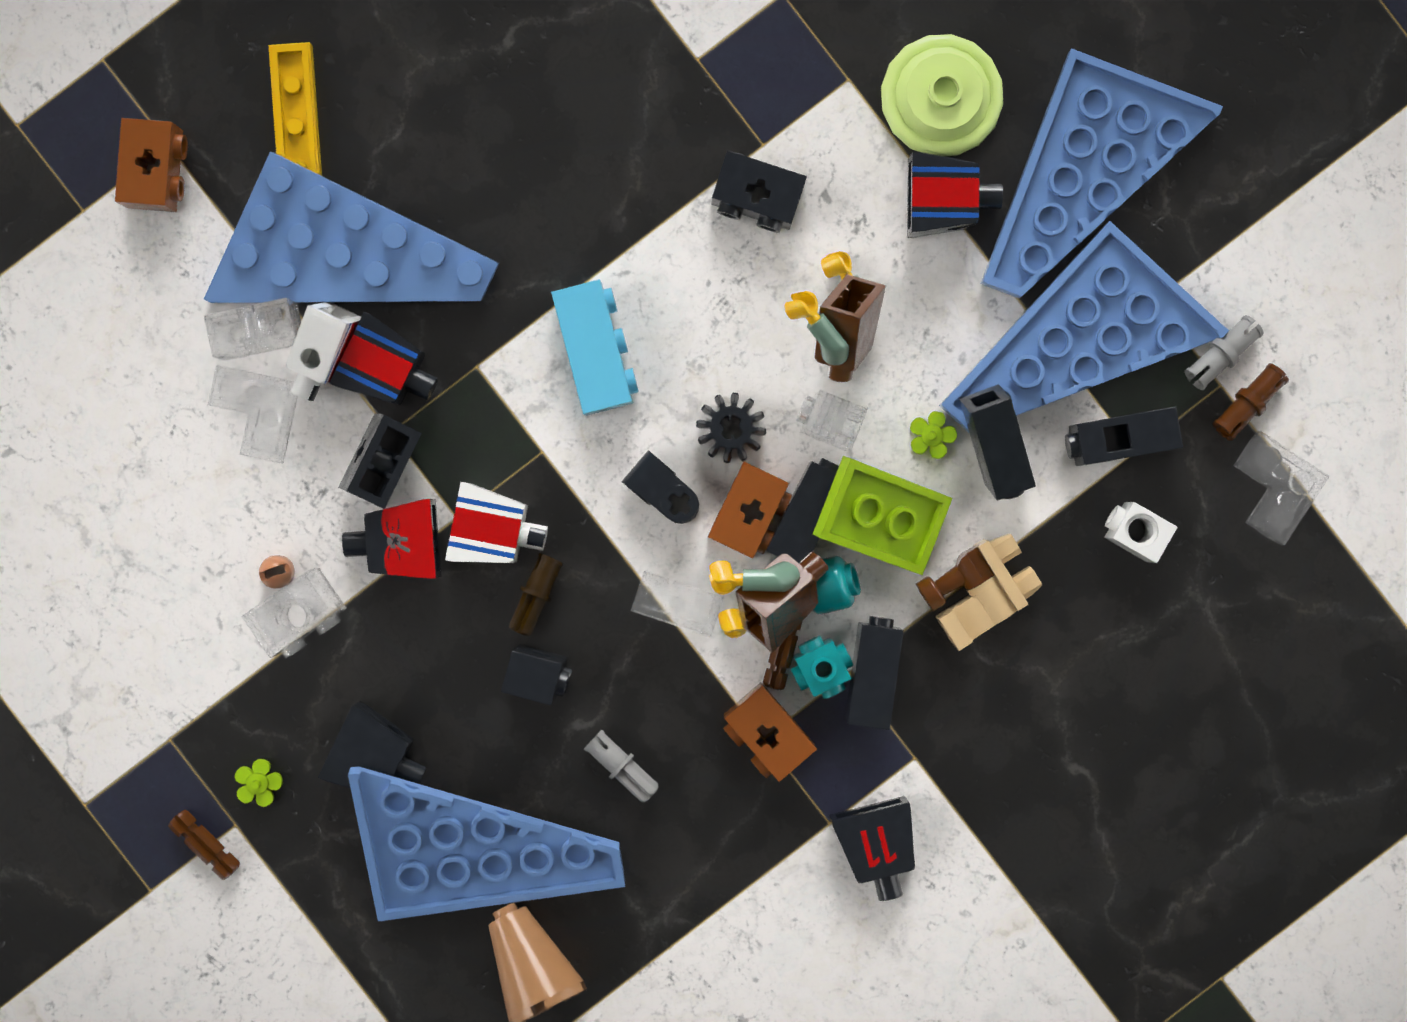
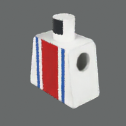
M331 302L307 306L286 362L287 368L298 373L291 388V392L294 395L308 401L315 400L321 384L330 382L361 316Z
M461 482L445 560L453 562L515 563L518 559L520 547L544 550L548 526L525 522L528 505L477 485Z

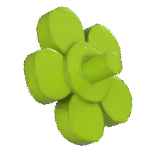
M938 411L930 413L928 423L921 417L915 418L910 425V429L914 434L921 436L912 440L911 447L915 453L923 454L930 446V455L935 459L942 458L947 453V447L943 442L952 443L956 440V428L945 426L941 429L946 422V417L942 412Z
M257 759L254 761L252 769L248 766H242L236 771L235 780L240 784H246L237 791V797L241 802L249 803L256 796V803L261 807H266L274 801V794L271 790L280 789L283 785V778L278 772L267 775L271 769L269 761Z

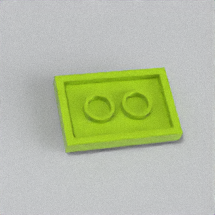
M843 456L812 535L923 575L953 498Z

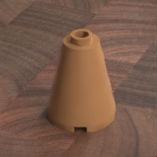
M511 903L492 913L495 921L491 922L488 927L509 1022H525L587 990L584 980L526 906L518 909L515 903Z

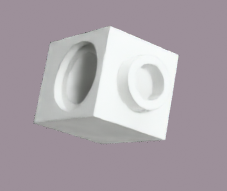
M1124 502L1122 507L1117 505L1110 513L1105 523V527L1109 528L1104 538L1146 562L1157 563L1175 533L1177 526L1135 502ZM1135 519L1141 520L1145 526V535L1138 542L1133 541L1128 532L1129 525Z

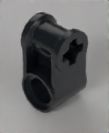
M649 450L621 481L649 506L655 507L674 523H688L699 512V500L693 490L675 476L676 473ZM685 494L688 495L690 499L687 504L691 508L689 513L684 514L680 511L673 515L671 511L674 505L670 502L671 498L674 495L682 498Z

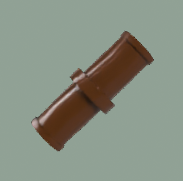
M1269 363L1247 388H1241L1235 394L1236 400L1212 423L1213 427L1217 428L1216 431L1227 440L1233 441L1236 435L1254 416L1259 417L1266 411L1268 401L1289 382V378L1285 376L1286 373L1278 366Z

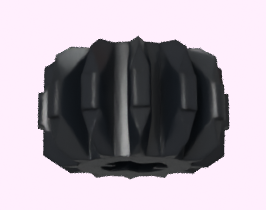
M733 392L731 394L730 406L728 407L725 406L723 397L716 395L714 399L719 411L715 412L708 405H703L701 408L705 415L712 418L711 422L705 420L696 421L697 428L710 429V433L699 437L698 442L702 445L714 440L715 444L708 452V456L711 458L722 447L725 449L724 463L731 462L732 449H736L739 459L745 461L747 460V453L743 448L744 444L754 451H758L761 447L758 442L750 438L751 434L757 436L766 435L765 428L752 427V423L763 419L764 414L762 411L756 412L751 416L747 414L754 404V400L751 398L745 402L741 409L737 407L738 393ZM731 417H735L740 421L738 429L742 434L736 439L734 435H731V440L726 439L721 435L724 427L720 422L724 418H727L730 422Z

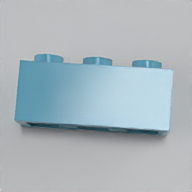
M599 279L551 292L583 414L588 416L633 404L631 394L637 393L639 390L633 368L625 370L621 354L628 352L622 328L614 330L610 314L618 312L612 288L604 289Z

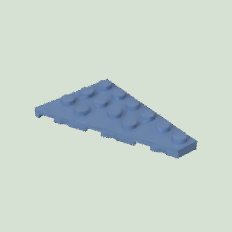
M1071 48L1067 54L980 284L1016 298L1022 297L1136 190L1195 138L1211 121L1220 115L1223 106Z
M270 151L204 300L210 303L482 301L500 263Z
M1109 221L939 406L969 433L960 398L999 384L1010 396L1017 416L1206 344L1216 338H1222L1229 330Z
M359 766L351 767L349 770L348 778L378 922L625 887L620 844L617 841Z

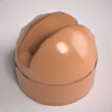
M281 555L266 558L259 568L261 581L267 587L274 589L283 588L290 584L295 574L293 563L287 557ZM281 565L284 566L285 573L267 578L266 571Z

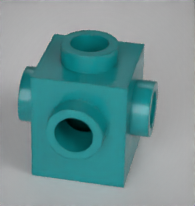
M817 636L798 646L800 652L793 655L797 666L791 668V671L801 691L809 688L813 697L821 694L823 699H827L846 689L844 682L852 679L847 669L854 666L843 643L835 646L830 637L822 640L821 636ZM822 661H826L831 665L830 674L824 677L816 674V666Z

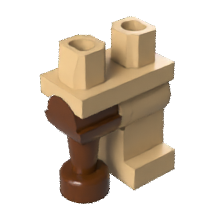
M1011 534L994 538L990 542L985 539L979 541L973 547L962 552L958 556L955 566L935 582L931 577H925L916 583L919 592L933 612L946 603L944 595L962 586L968 591V596L935 616L958 651L971 644L972 640L1004 621L1016 611L1029 605L1026 599L1042 586L1040 579L1031 566L1024 568L1012 577L1004 566V563L1022 553Z

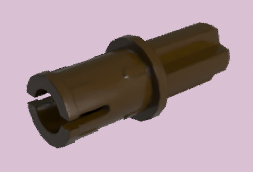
M538 554L537 561L526 586H521L520 588L524 592L509 624V628L512 631L524 636L532 634L545 602L551 601L549 594L564 563L544 554Z

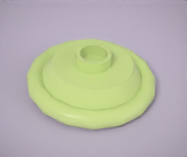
M952 34L928 35L906 45L889 63L881 85L882 111L892 133L910 149L932 155L958 156L979 146L996 127L1003 107L1002 79L992 58L974 42Z

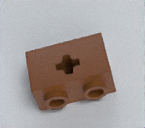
M121 118L115 191L116 203L129 209L177 212L178 201L181 202L184 197V179L180 176L181 160L186 159L188 151L187 137L183 135V130L169 121ZM156 159L160 161L159 167H153L151 172L147 170L148 165L155 164Z
M743 462L707 537L752 559L756 552L764 554L774 534L773 531L768 529L774 514L782 517L792 497V494L786 492L789 483L749 463ZM753 500L760 502L758 510L763 513V516L760 520L753 519L750 524L743 522L745 514L740 511L742 504L750 505Z
M762 682L724 713V719L728 724L723 729L737 746L740 747L743 743H746L754 752L755 756L750 760L765 778L773 774L780 782L817 750L812 740ZM761 725H764L767 729L773 726L776 727L773 732L776 738L774 742L770 743L766 739L761 742L758 741L760 737L758 728Z

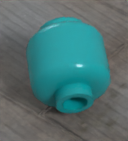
M839 556L824 558L823 560L828 566V571L816 582L818 604L813 611L817 614H827L850 608L855 601V596L861 593L859 577L853 563H846Z

